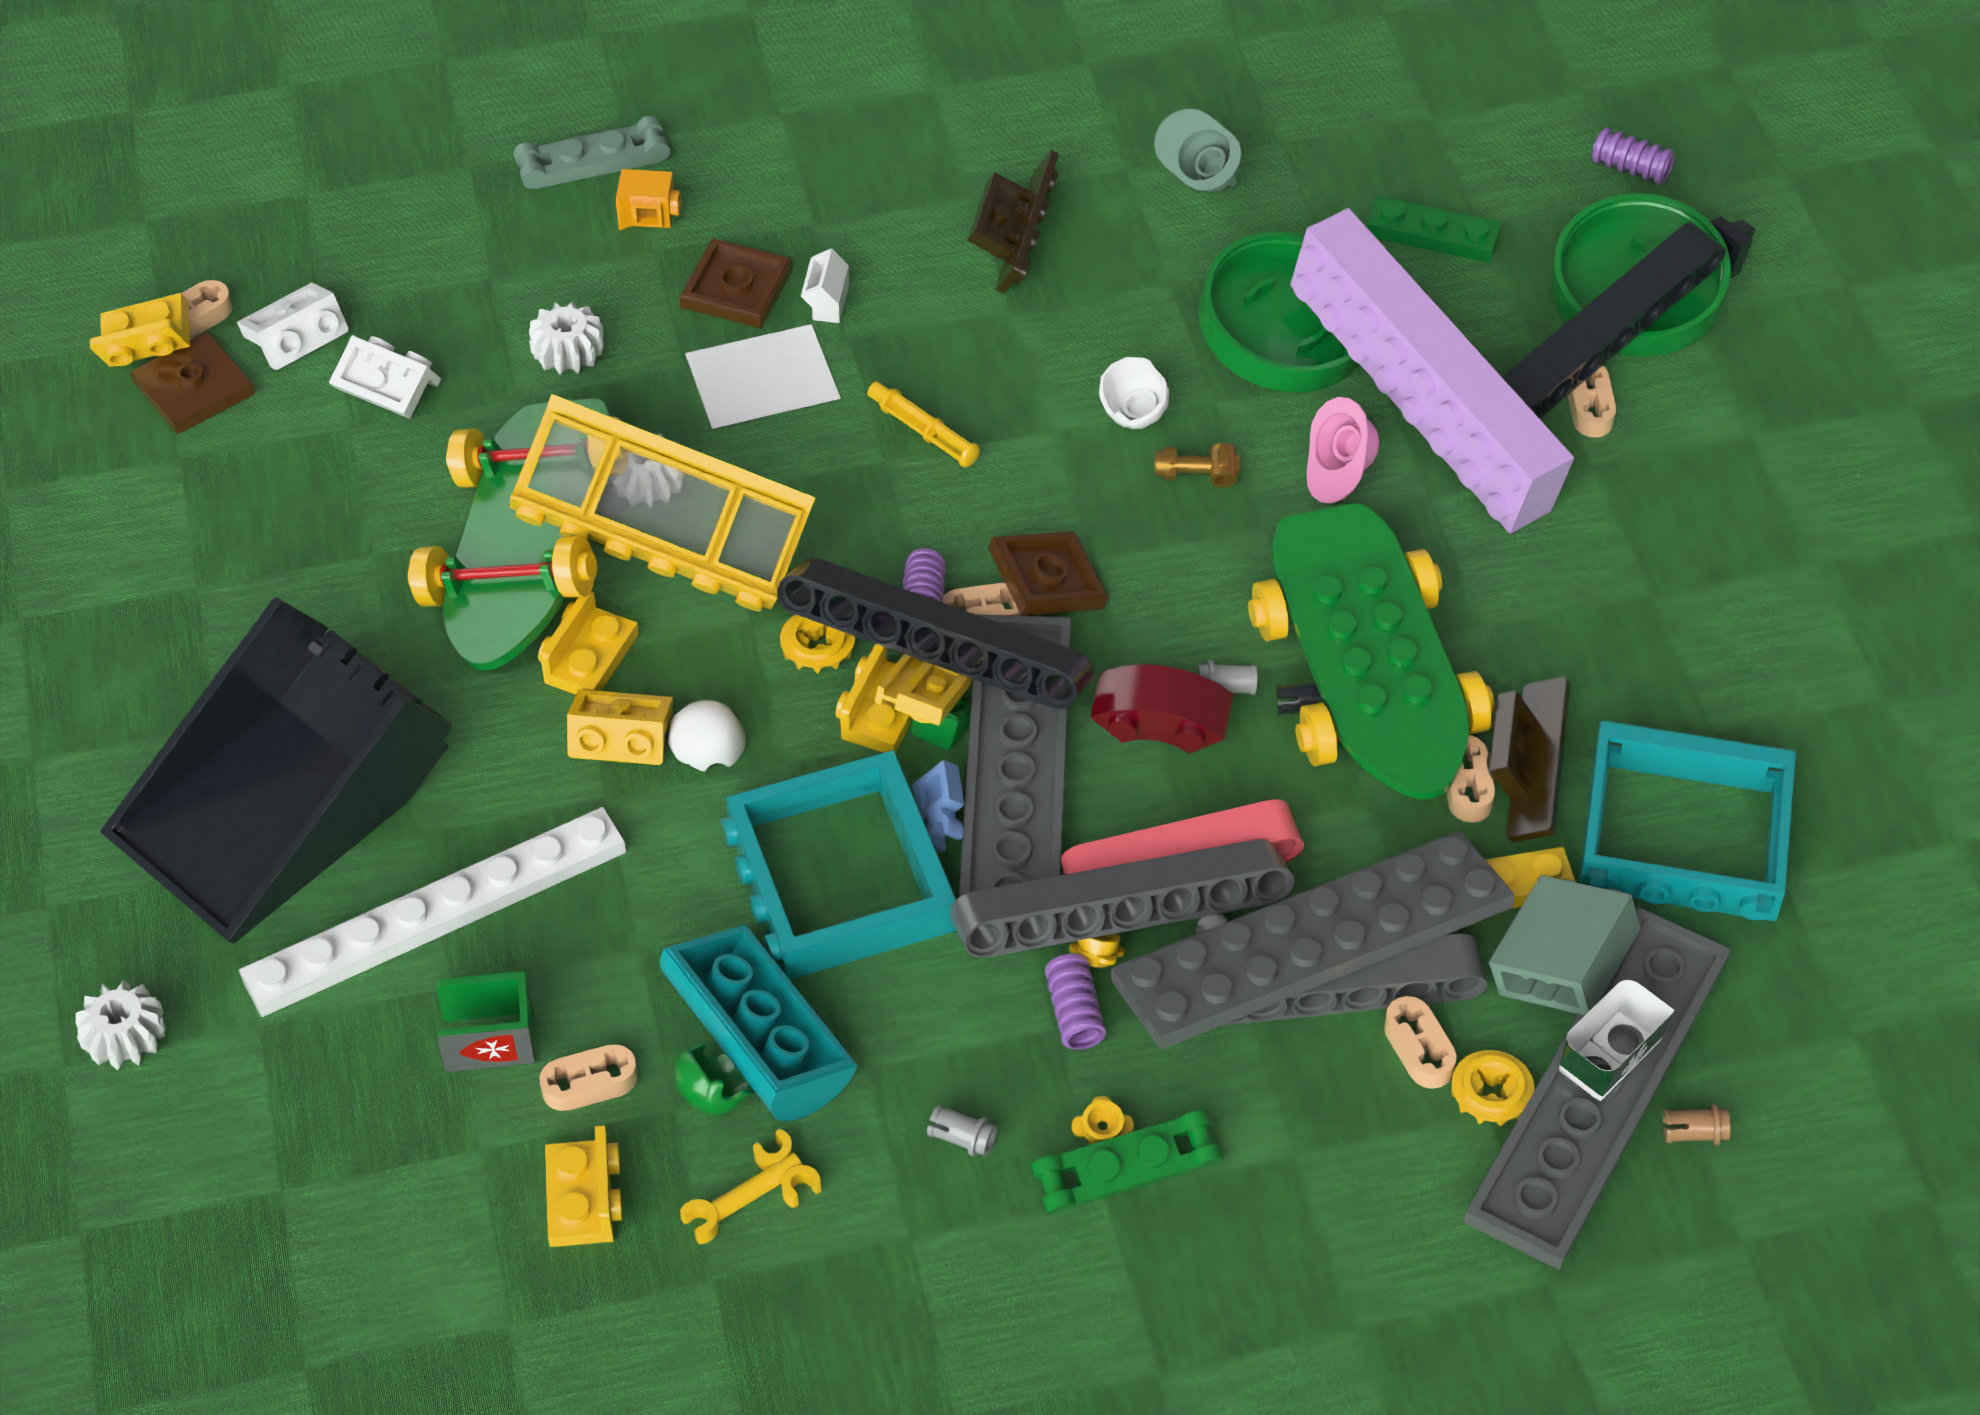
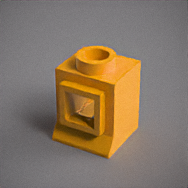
M621 170L616 194L619 230L631 226L671 228L673 215H680L682 200L681 190H674L673 172Z

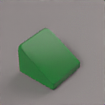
M960 698L939 726L933 723H921L912 719L910 732L944 750H950L970 725L971 703Z

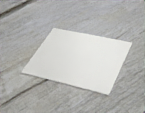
M812 324L685 353L712 429L841 399Z

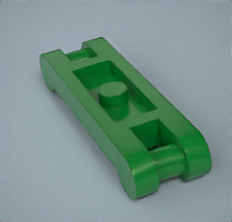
M1195 1110L1170 1121L1065 1153L1044 1156L1031 1162L1030 1167L1035 1180H1041L1046 1195L1042 1198L1046 1214L1061 1213L1221 1162L1224 1158L1218 1143L1212 1142L1208 1131L1211 1122L1207 1110ZM1189 1136L1193 1151L1180 1155L1175 1139ZM1073 1171L1078 1187L1065 1189L1061 1174Z

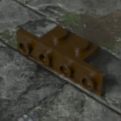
M1050 150L1033 172L1028 190L996 172L992 174L986 183L967 241L1004 260L995 289L1003 294L1013 281L1019 284L1030 267L1031 261L1026 259L1027 253L1031 252L1039 238L1040 230L1036 229V225L1044 217L1050 203L1049 200L1045 199V196L1051 191L1059 175V172L1054 169L1059 154L1053 150Z
M1565 676L1526 684L1523 687L1522 698L1516 690L1498 695L1496 715L1492 717L1491 723L1494 736L1492 752L1487 756V768L1492 780L1497 781L1510 798L1506 836L1513 843L1550 836L1555 832L1571 685Z

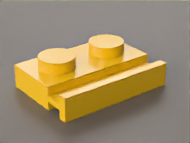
M904 654L878 685L874 702L882 704L884 700L896 703L894 710L908 714L918 722L933 723L939 726L969 688L972 678Z

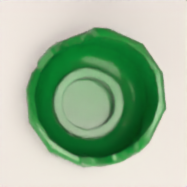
M700 1043L683 1050L676 1058L674 1065L676 1085L681 1097L701 1113L711 1117L728 1115L755 1094L754 1090L724 1052L712 1057H706L703 1054L706 1048L705 1043Z

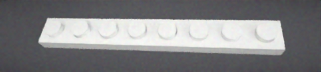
M601 807L239 969L242 981L260 1016L264 1017L626 853L625 842L605 809Z

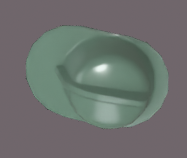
M1183 109L1173 112L1163 120L1156 131L1154 147L1158 159L1170 172L1187 186L1197 191L1217 192L1225 189L1227 186L1234 188L1237 185L1236 176L1240 167L1242 150L1239 141L1231 132L1213 117L1199 109Z

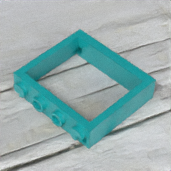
M1601 720L1593 755L1578 883L1603 889H1616L1623 893L1631 894L1632 898L1641 899L1651 904H1672L1690 907L1700 912L1714 911L1739 915L1750 920L1776 922L1785 895L1796 751ZM1608 742L1621 743V746L1610 745ZM1608 767L1770 792L1771 801L1764 882L1598 855ZM1768 768H1778L1780 771L1768 770Z
M894 750L725 797L727 817L720 819L725 833V842L728 847L734 845L737 847L740 856L735 857V865L742 885L750 884L754 895L749 896L753 917L757 925L765 923L769 933L764 935L766 950L775 961L779 960L783 972L790 980L956 931L950 917L951 907L956 899ZM879 791L923 900L794 937L753 827Z

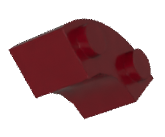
M1146 664L1121 666L1100 673L1090 718L1122 743L1134 740H1157L1174 745L1184 752L1191 754L1225 739L1234 694L1206 677L1174 667Z

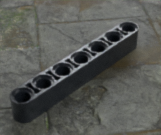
M1687 222L1502 376V378L1539 419L1542 418L1705 280L1723 260L1726 248L1694 223Z
M811 557L804 559L779 582L777 587V596L780 603L793 614L1051 708L1064 709L1071 706L1090 685L1094 677V668L1091 661L1084 654L819 558ZM974 644H975L976 646H978V647L981 649V651H979V650L974 646ZM1017 660L1021 661L1025 665V667H1023ZM1061 676L1065 677L1070 684L1064 681Z

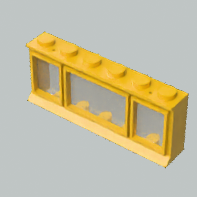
M551 394L546 411L511 494L509 508L515 510V516L526 523L541 526L544 521L561 528L559 533L562 536H584L586 539L605 545L603 550L616 558L630 560L631 556L649 562L647 567L657 574L666 577H674L675 573L693 579L691 585L701 591L718 594L719 590L736 596L735 602L753 611H761L763 607L771 610L776 602L777 587L779 582L785 578L815 497Z

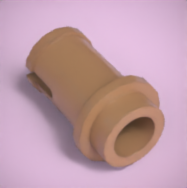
M1711 1104L1710 1109L1663 1110V1123L1667 1125L1685 1124V1127L1663 1128L1665 1143L1712 1140L1714 1146L1719 1145L1720 1140L1730 1139V1117L1727 1108L1718 1109L1717 1104Z

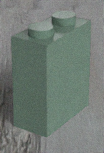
M1540 875L1489 961L1499 995L1585 1016L1601 1000L1641 929L1632 895L1616 889H1603L1580 884L1569 879L1561 880Z

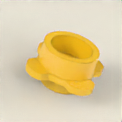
M1117 933L1078 940L1077 943H1071L1069 946V951L1072 954L1083 955L1088 959L1089 966L1097 968L1115 965L1117 957H1123L1125 949L1119 946L1120 936Z
M1098 1096L1085 1109L1083 1116H1077L1073 1119L1071 1129L1076 1137H1084L1090 1144H1094L1133 1132L1134 1122L1129 1115H1123L1121 1109L1110 1098ZM1104 1122L1108 1127L1105 1130H1100L1098 1124Z

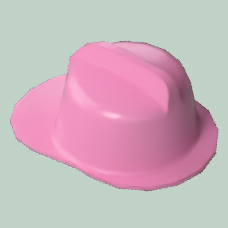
M1336 397L1327 401L1317 411L1311 425L1307 486L1311 495L1321 503L1333 504L1344 500L1354 491L1362 478L1363 471L1374 462L1378 454V432L1372 422L1366 419V414L1361 406L1350 398Z

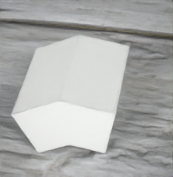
M831 248L811 257L801 297L812 307L813 320L840 323L849 288V265Z

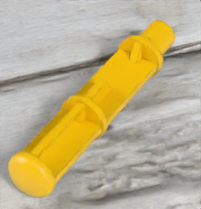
M878 381L871 384L867 395L879 403L881 411L886 414H892L922 435L924 441L933 443L958 460L960 466L967 468L977 461L980 455V447L976 443L968 442L945 426L943 420L932 417L903 397L898 389H889Z

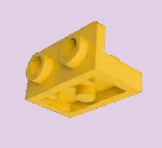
M181 293L100 313L101 336L90 339V349L109 367L126 366L135 360L151 356H165L175 350L190 347L189 301Z
M593 591L586 597H578L575 603L570 602L563 612L561 624L552 636L549 635L544 639L539 650L538 659L542 665L544 683L575 695L579 689L602 691L638 637V623L596 608Z
M875 644L869 657L862 656L856 668L855 683L850 692L844 691L839 698L836 707V718L840 719L842 740L882 753L894 750L896 754L911 725L912 718L908 714L894 710L896 703L884 700L882 704L874 702L878 685L896 665V663L887 660V650L884 646Z
M579 689L567 714L568 756L580 759L661 765L664 760V735L673 715V697Z
M606 1125L595 1126V1140L546 1144L547 1223L550 1247L613 1242V1221L622 1220L620 1188L611 1189V1175L620 1174L618 1142L608 1143Z

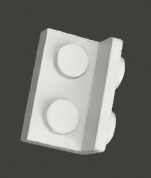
M312 282L237 322L243 337L261 346L269 366L275 370L286 366L348 331V326L334 293Z
M352 335L329 383L336 389L410 419L427 383L438 387L441 378L430 369L431 361L414 352L408 351L404 357L394 353L395 347L382 339L371 336L367 342Z

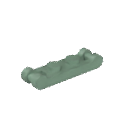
M647 116L639 120L637 125L539 146L532 142H523L515 147L513 155L517 166L521 168L520 176L523 185L529 189H538L618 172L622 169H632L660 163L669 157L670 148L667 140L662 137L663 129L659 119L654 116Z

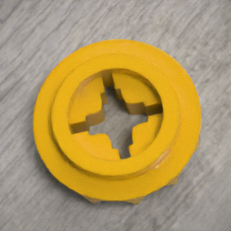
M796 614L787 620L780 633V645L785 660L794 661L798 670L804 667H811L817 674L822 667L830 666L837 670L841 660L851 658L852 648L855 644V636ZM826 634V645L818 644L815 648L810 649V640L817 641Z
M1483 1050L1466 1056L1458 1063L1452 1076L1451 1096L1455 1097L1459 1103L1460 1112H1468L1473 1115L1478 1124L1484 1121L1497 1122L1501 1127L1508 1120L1514 1118L1518 1120L1535 1091L1534 1081L1528 1068L1516 1057L1497 1050ZM1484 1082L1491 1087L1504 1083L1500 1094L1501 1097L1499 1098L1493 1093L1481 1096Z

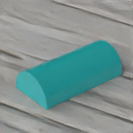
M746 924L663 949L660 958V968L663 974L776 1119L780 1121H794L806 1117L828 1104L849 1083L858 1065Z

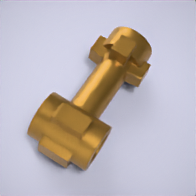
M1229 443L1212 445L1209 449V456L1177 455L1176 447H1164V450H1155L1154 476L1164 477V481H1175L1176 473L1210 474V483L1213 486L1227 488L1233 486L1237 482V476H1240V455H1236L1235 446Z

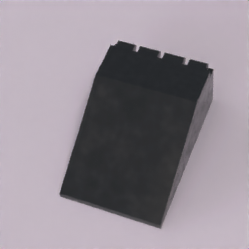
M275 597L269 603L100 830L105 837L223 938L233 944L406 805L449 747L443 740L452 726L448 720L429 705H422V700L394 678L389 679V674L362 653L357 654V649L335 631L330 630L326 632L329 628L322 622L279 597Z

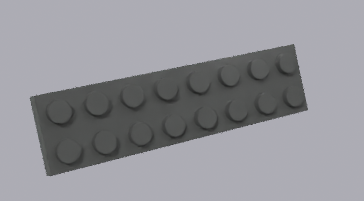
M977 614L978 616L1070 648L1071 618ZM1017 660L1023 667H1025V665L1021 661ZM1061 676L1063 680L1068 683V680L1065 677ZM974 679L959 897L974 891L1060 876L1067 708H1051Z
M1457 831L1112 967L1111 982L1160 1050L1511 909L1513 908L1514 893L1462 832Z
M1640 907L1636 913L1641 929L1602 998L1621 981L1632 980L1639 983L1674 1009L1662 1040L1599 1101L1559 1071L1567 1039L1566 1035L1464 1217L1463 1223L1558 1270L1561 1269L1726 966L1732 950ZM1577 1015L1569 1031L1584 1017V1015ZM1625 1024L1613 1027L1607 1037L1611 1048L1624 1055H1631L1644 1042V1038L1638 1029ZM1585 1057L1600 1069L1612 1070L1610 1065L1600 1057Z

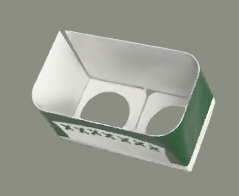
M1624 980L1619 982L1568 1032L1559 1071L1594 1098L1601 1101L1662 1040L1674 1009L1635 981ZM1622 1024L1633 1026L1641 1032L1644 1042L1631 1055L1620 1054L1613 1050L1608 1043V1033L1613 1027ZM1585 1057H1600L1610 1065L1612 1070L1600 1069Z

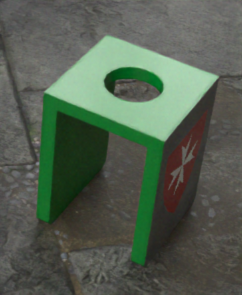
M525 970L445 978L436 981V991L443 1020L446 1022L520 1014V1022L439 1030L437 1032L438 1043L445 1071L454 1072L535 1063L532 1002Z

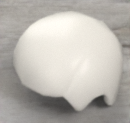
M1125 357L1110 364L1101 376L1099 388L1101 402L1109 417L1123 428H1145L1158 421L1169 406V388L1167 387L1165 377L1146 358Z
M711 700L693 702L678 712L670 722L668 745L678 761L689 764L702 772H705L710 765L715 763H722L727 767L732 766L745 750L746 733L731 709L723 703Z

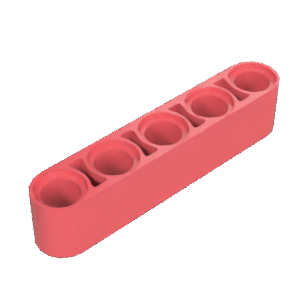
M1272 799L1083 843L1067 850L1061 856L1060 866L1063 874L1066 875L1257 839H1265L1272 842L1286 863L1296 858L1303 851L1304 842L1288 803L1284 800Z

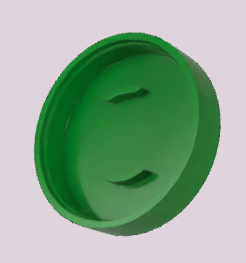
M1629 193L1597 201L1584 208L1570 220L1557 242L1551 274L1552 295L1556 307L1567 323L1687 222H1692L1726 248L1723 260L1705 280L1617 354L1650 357L1665 355L1686 348L1703 337L1712 328L1724 306L1731 275V263L1727 246L1714 225L1701 213L1680 201L1665 196Z
M1272 231L1243 237L1228 245L1216 256L1207 272L1198 302V322L1201 333L1210 350L1223 365L1253 384L1271 390L1294 393L1328 388L1348 377L1358 367L1359 363L1352 360L1343 344L1332 332L1327 331L1323 327L1320 318L1305 302L1296 296L1293 288L1290 286L1305 235L1293 232Z

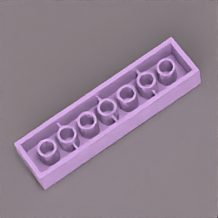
M1349 208L1308 227L1290 283L1296 296L1312 309L1320 318L1323 327L1335 335L1347 349L1352 360L1359 363L1373 378L1377 388L1382 393L1388 395L1402 411L1405 420L1418 429L1429 442L1435 454L1442 457L1458 475L1460 482L1466 488L1471 489L1486 506L1489 515L1494 520L1499 521L1509 534L1550 513L1574 460L1572 454Z

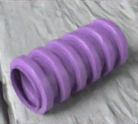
M1605 127L1601 130L1592 151L1594 163L1600 164L1603 161L1607 168H1613L1615 165L1617 170L1622 173L1629 170L1630 175L1633 177L1641 174L1643 180L1649 181L1652 178L1657 185H1661L1667 180L1675 159L1673 149L1667 148L1664 151L1661 145L1657 143L1653 147L1649 146V141L1645 139L1637 142L1636 136L1631 135L1626 138L1624 132L1621 131L1614 134L1610 127Z
M929 548L913 551L905 562L902 588L943 603L946 578V561L944 557L937 551Z
M1075 953L1060 955L1052 959L1046 965L1044 971L1050 993H1052L1051 1000L1055 1006L1054 1012L1058 1019L1057 1024L1061 1032L1062 1043L1067 1048L1080 1050L1097 1045L1105 1038L1107 1032L1104 1023H1102L1103 1016L1101 1010H1099L1100 1005L1096 997L1095 986L1092 983L1093 977L1091 971H1089L1088 959L1083 955Z

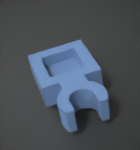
M946 760L941 761L912 784L914 800L935 850L941 853L946 851V835L960 840L964 834L963 824L960 820L956 819L955 812L964 806L959 767Z

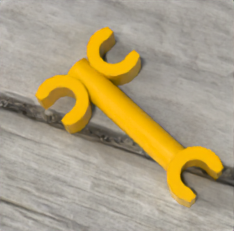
M782 1129L775 1132L776 1143L781 1148L776 1153H767L758 1142L753 1145L754 1160L758 1167L763 1169L762 1172L712 1202L695 1199L682 1206L680 1214L684 1225L696 1218L707 1220L706 1223L695 1229V1237L698 1244H705L714 1239L718 1233L719 1221L779 1185L782 1188L783 1200L792 1208L799 1206L798 1194L793 1189L795 1185L805 1183L811 1187L816 1195L821 1192L820 1175L814 1168L802 1165L800 1159L793 1153L791 1137L787 1132Z

